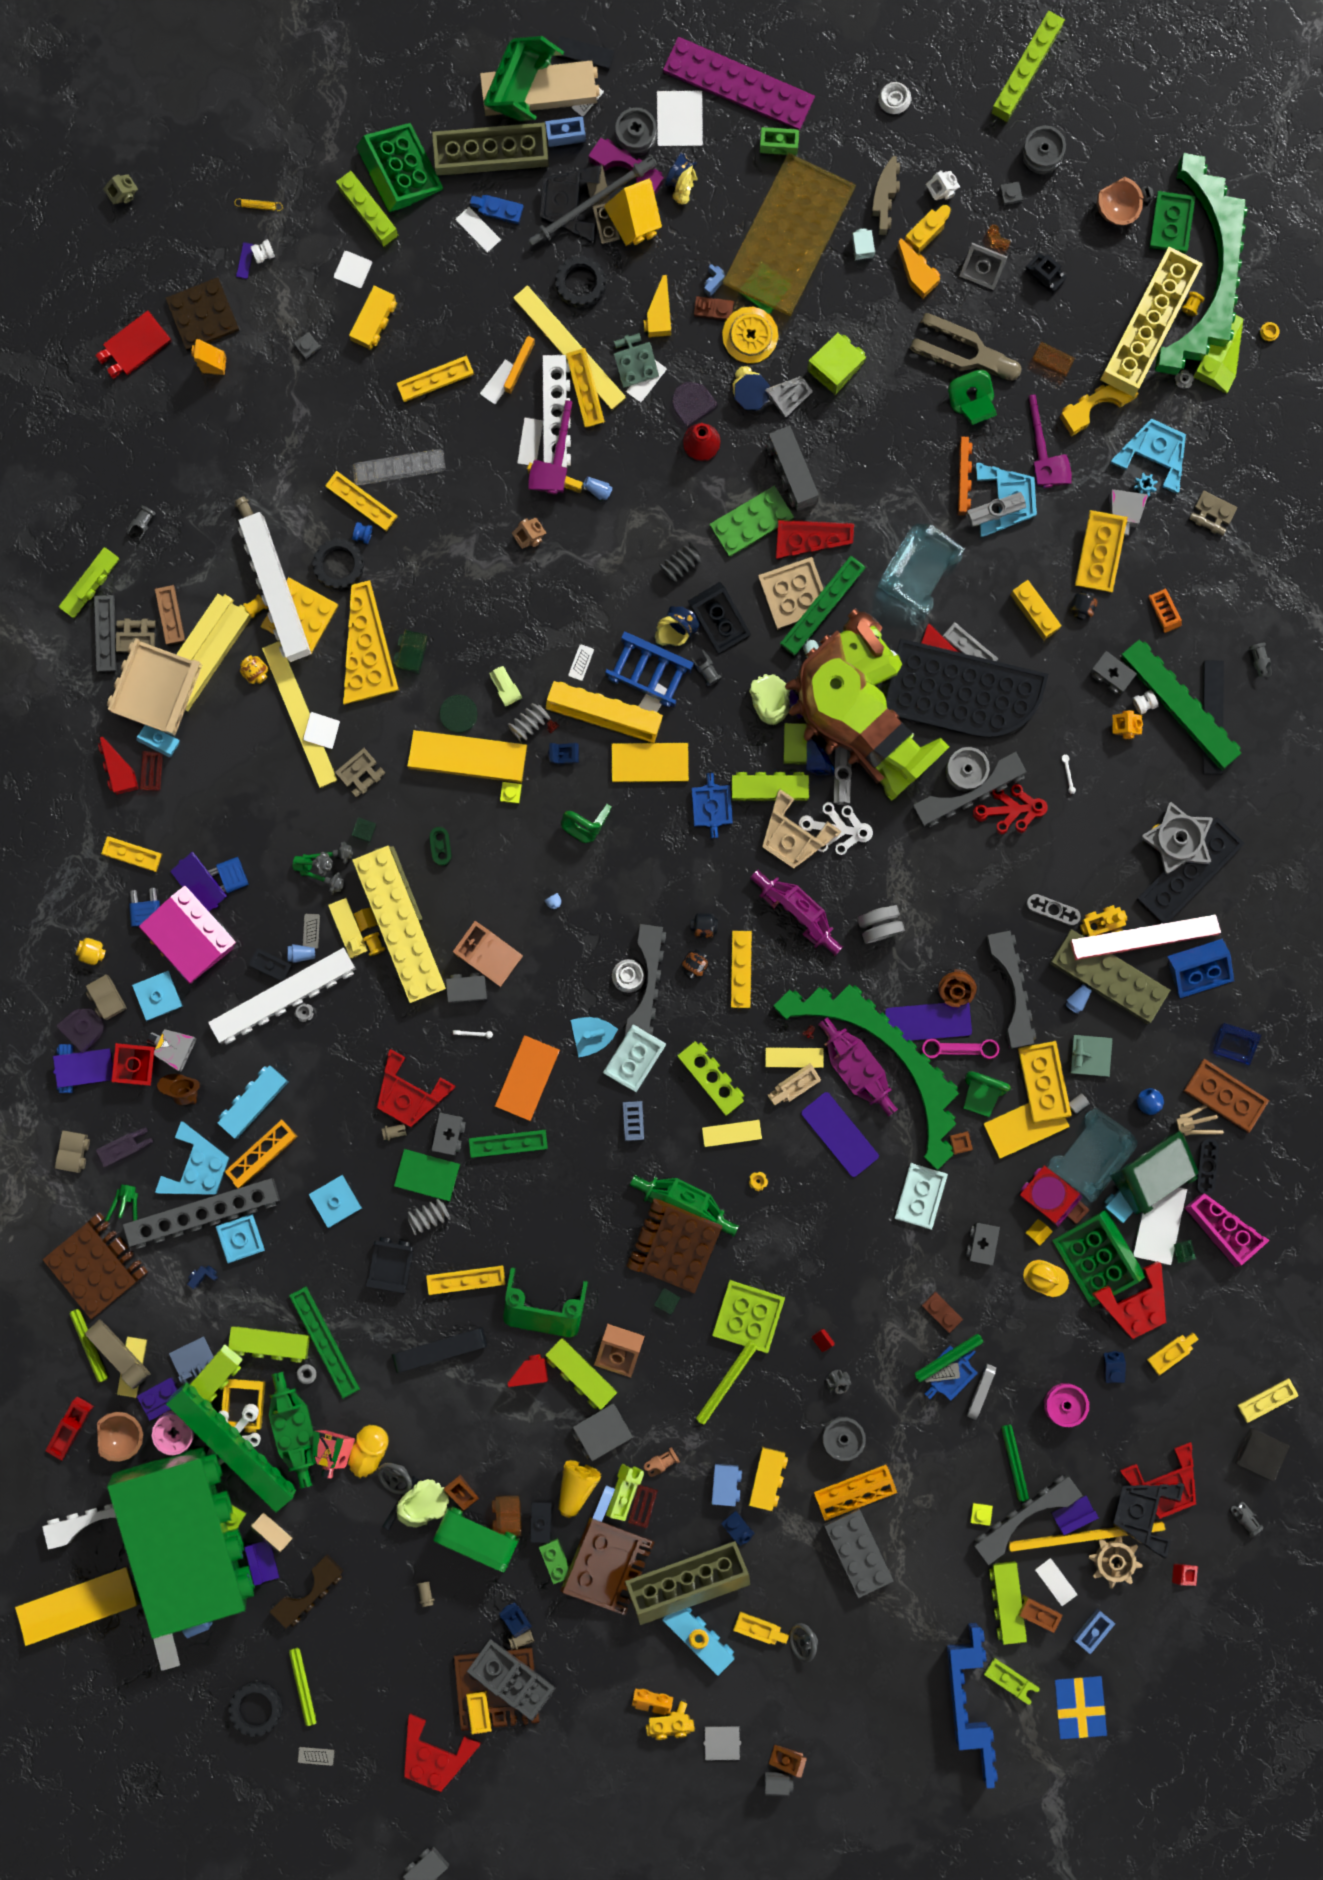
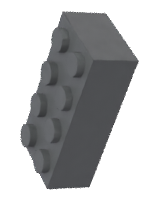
M791 426L770 433L766 448L769 455L774 457L773 465L776 472L781 474V485L784 491H788L789 497L787 498L791 508L795 507L797 512L817 504L819 494Z
M859 1508L824 1524L858 1598L894 1581Z

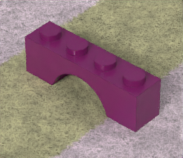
M603 138L599 139L588 156L589 162L595 166L602 165L604 172L612 167H624L632 171L635 163L639 164L642 162L641 159L636 160L631 157L627 150H620L615 147L616 145L611 140H604ZM650 169L644 173L642 178L635 177L636 183L650 178L655 196L664 184L663 174L656 169Z

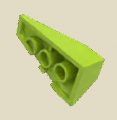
M1236 315L1231 330H1234L1233 339L1229 341L1226 347L1210 345L1208 355H1205L1193 376L1226 394L1236 377L1243 318Z

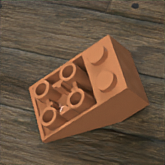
M474 921L453 951L456 956L500 987L523 957V955L477 921Z

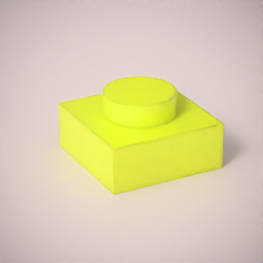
M502 782L500 802L519 804L522 784Z
M973 1503L970 1523L990 1526L993 1506Z

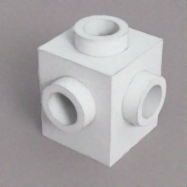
M939 171L926 183L935 200L950 199L960 187L957 178L951 171Z

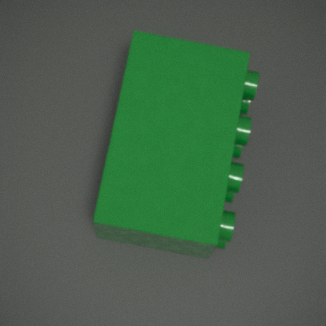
M204 1446L113 1473L107 1486L152 1639L243 1612L246 1609L247 1598L254 1596L253 1589L255 1586L250 1567L248 1565L239 1568L237 1561L243 1558L242 1551H244L239 1529L236 1528L229 1531L226 1523L232 1520L231 1514H233L229 1494L227 1491L217 1493L215 1484L221 1482L220 1476H222L220 1463L216 1453L206 1455Z

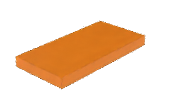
M524 1035L495 1107L531 1121L560 1050Z

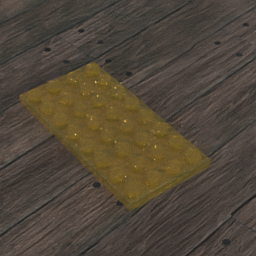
M788 153L723 281V285L791 317L856 188V184Z

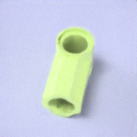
M504 666L489 673L505 707L522 699L515 683H512Z

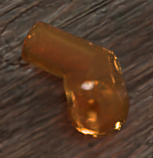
M991 225L987 230L990 242L995 246L1008 249L1011 240L1001 238L999 227Z

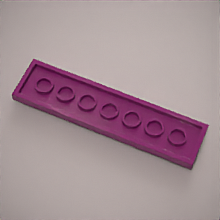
M681 37L677 38L663 69V73L799 131L815 99V95Z

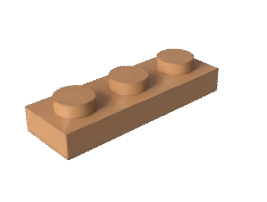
M171 585L155 589L166 645L185 642L175 586Z

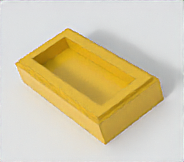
M486 1691L466 1694L472 1734L491 1732Z

